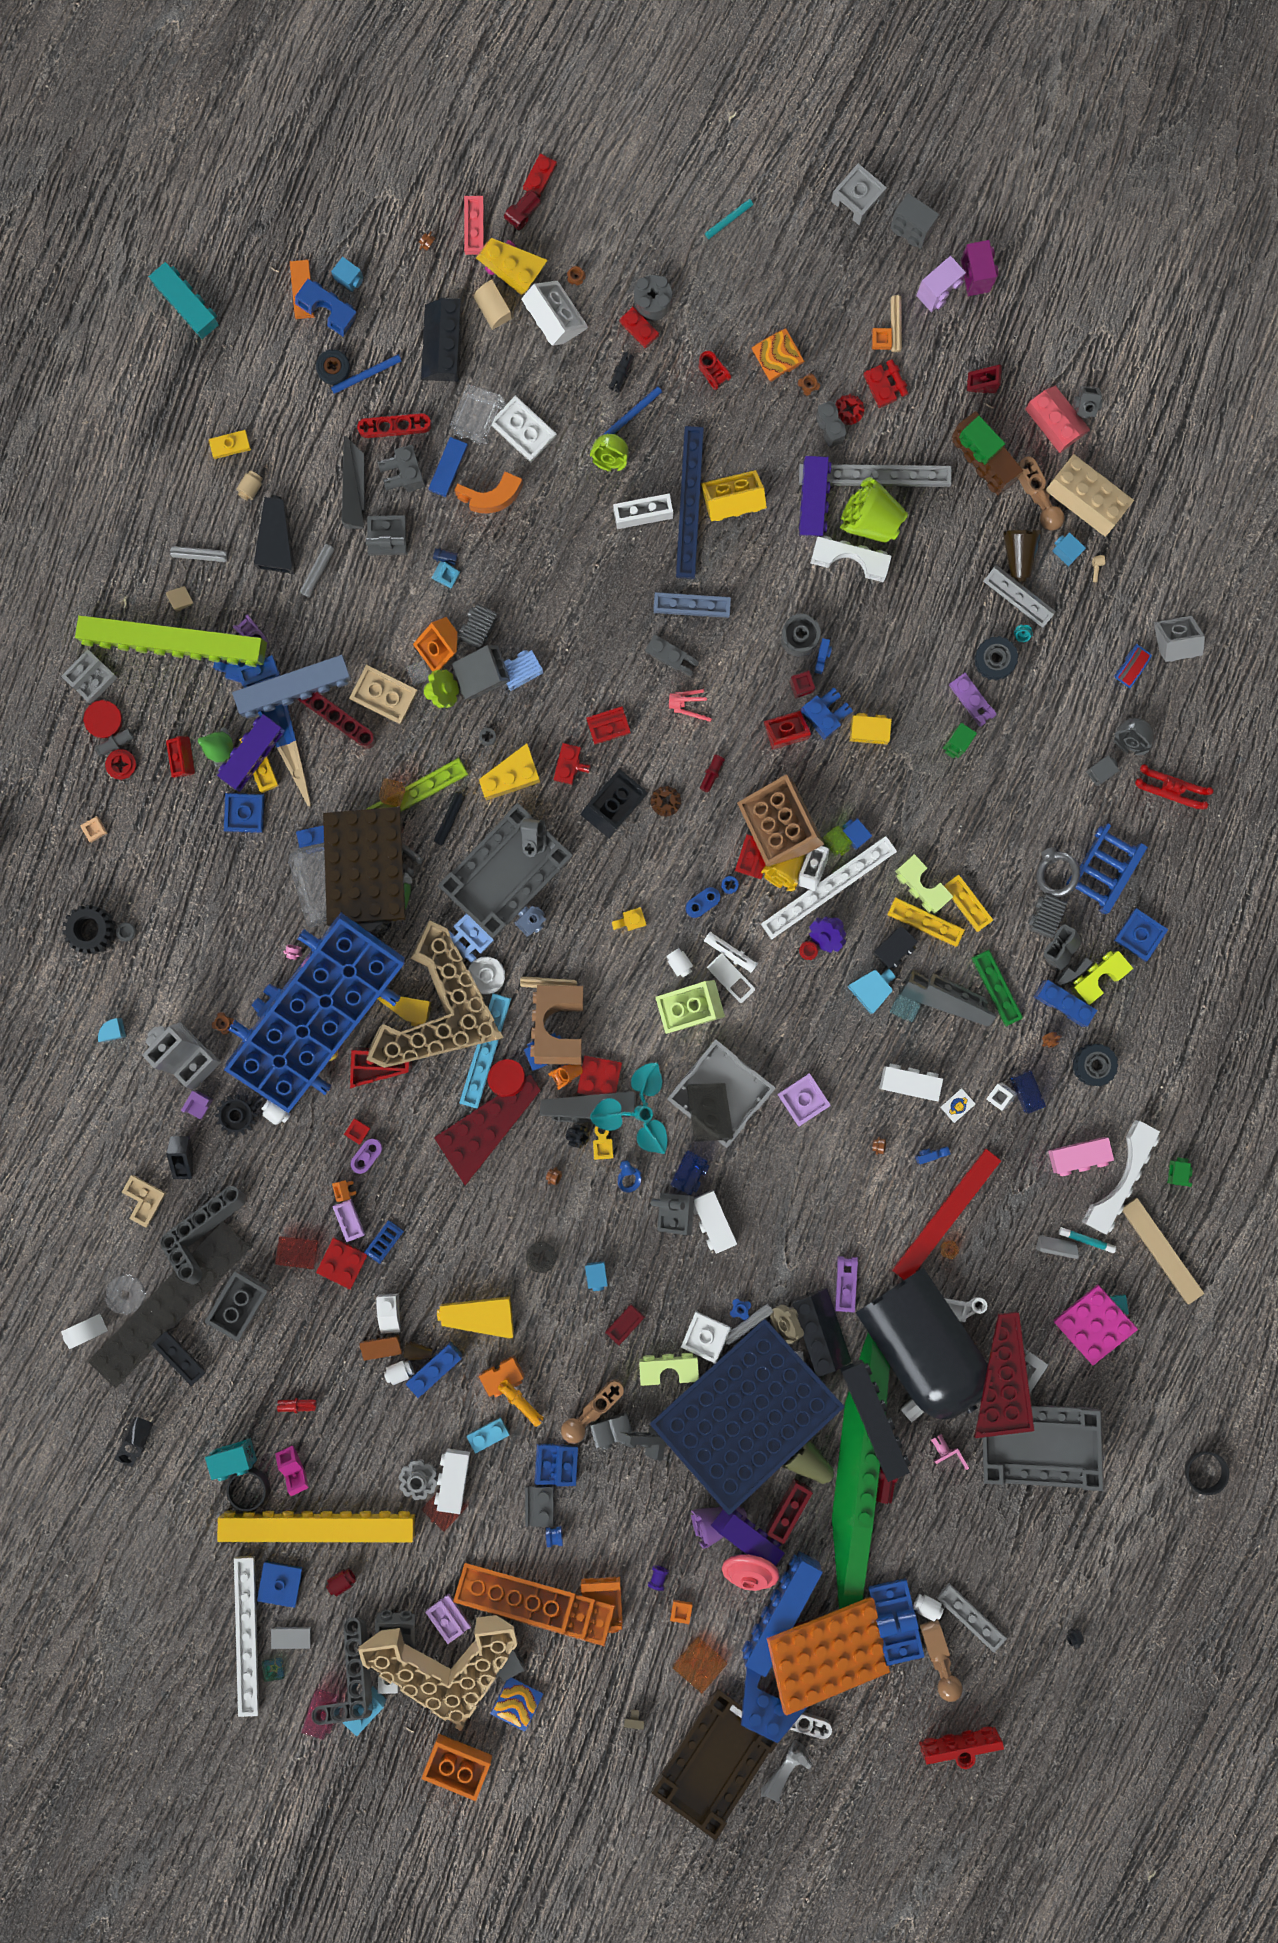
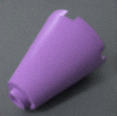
M739 1506L736 1510L743 1515L741 1519L745 1521L747 1518L744 1508ZM722 1507L691 1510L693 1513L691 1519L696 1536L701 1537L702 1541L699 1543L703 1549L724 1538L711 1526L723 1510Z

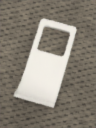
M723 953L707 966L708 970L739 1003H742L755 991L751 983L730 963ZM740 978L751 988L741 999L730 989Z

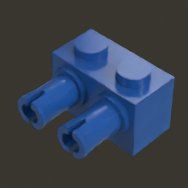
M832 688L822 698L815 696L801 709V713L823 740H826L841 726L840 721L853 712L851 707L848 708L849 705L846 702L835 712H830L828 707L841 698L839 692L836 693L837 690L835 688Z

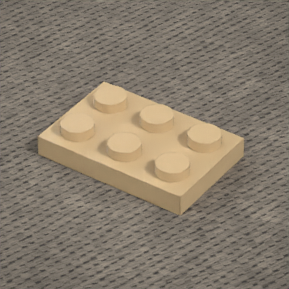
M366 665L349 699L401 725L418 690Z

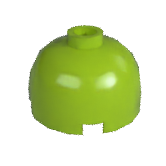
M604 434L595 440L590 457L592 456V462L603 470L611 471V468H618L617 471H620L627 464L629 450L626 442L621 437L615 434Z

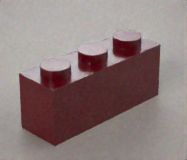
M795 1478L793 1479L766 1527L768 1536L785 1544L813 1494L811 1487Z

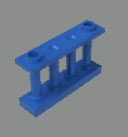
M1106 824L1103 827L1100 826L1094 835L1096 839L1079 866L1080 878L1086 872L1108 885L1110 891L1107 896H1103L1081 882H1078L1075 887L1077 890L1098 901L1099 905H1101L1098 911L1103 914L1110 913L1148 848L1142 843L1130 846L1108 833L1111 827L1110 824ZM1103 839L1127 852L1128 856H1130L1127 862L1122 863L1098 849ZM1093 856L1118 869L1120 874L1117 879H1111L1089 866L1088 864ZM1071 875V876L1069 877V879L1067 880L1066 885L1069 884V882H1070V880H1071V878H1072V875Z

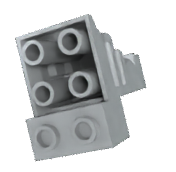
M181 1022L165 1028L163 1026L153 1027L147 1034L148 1038L146 1039V1044L149 1048L142 1054L154 1069L173 1074L186 1088L193 1090L221 1063Z

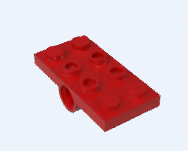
M989 1726L983 1727L979 1731L967 1730L959 1735L947 1734L943 1738H927L923 1742H919L926 1765L955 1759L957 1765L962 1769H969L975 1764V1755L1004 1750L1003 1741L996 1728Z

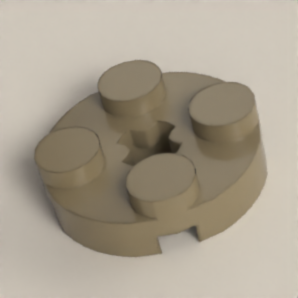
M785 1305L773 1308L772 1311L774 1313L770 1315L773 1328L784 1337L783 1339L788 1344L799 1340L804 1335V1331L800 1326L797 1311Z

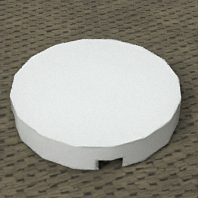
M480 957L474 960L468 969L481 994L495 993L504 984L505 970L497 959Z

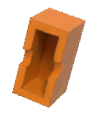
M514 1355L500 1362L499 1368L495 1369L492 1366L479 1374L478 1377L489 1397L492 1395L498 1397L503 1394L498 1390V1386L503 1380H508L514 1388L523 1383L522 1380L525 1375Z

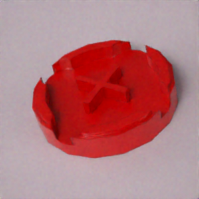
M100 700L93 702L84 712L83 721L85 728L97 738L114 736L122 727V712L110 701Z
M504 1059L491 1067L487 1078L488 1085L496 1095L512 1097L518 1094L524 1087L526 1074L518 1062Z

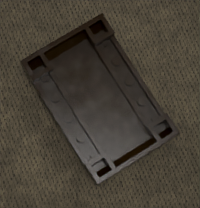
M719 1689L710 1696L656 1779L651 1790L654 1796L715 1841L726 1826V1820L769 1753L773 1752L778 1744L741 1726L742 1706Z

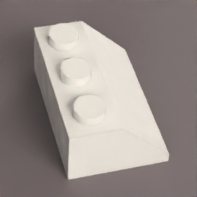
M558 281L533 284L522 298L526 309L531 313L536 324L541 328L552 346L564 344L588 328Z

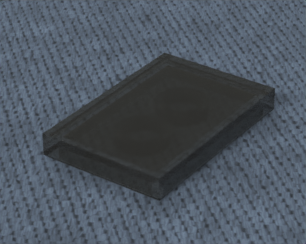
M725 1083L688 1085L687 1093L694 1142L732 1140L733 1131Z

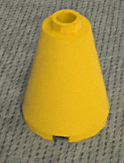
M806 854L771 866H765L761 873H765L764 878L776 887L781 888L785 886L788 887L786 891H794L798 885L799 874Z

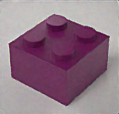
M989 240L967 244L961 257V266L966 272L964 281L967 296L989 293L998 277V267L994 265L993 260L995 252L993 246H990Z

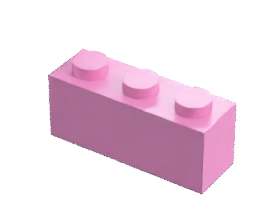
M1107 1137L1048 1150L1053 1172L1060 1174V1176L1072 1174L1071 1171L1076 1169L1079 1172L1087 1171L1093 1165L1104 1167L1109 1165L1110 1161H1114L1110 1141Z

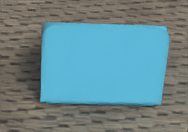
M440 562L432 579L452 588L460 571L446 562Z

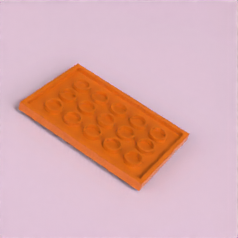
M866 1598L767 1638L782 1709L785 1715H790L890 1673L889 1666H886L883 1653L884 1642L883 1638H880L876 1621L878 1615L873 1598Z

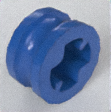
M732 876L725 877L721 883L722 890L727 894L735 893L739 886L737 879ZM734 881L733 885H735V888L727 890L725 888L727 885H724L725 882Z

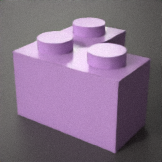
M949 256L922 280L916 296L930 312L936 308L939 310L947 302L946 298L949 296V292L953 288L955 290L964 283L963 278L966 272Z

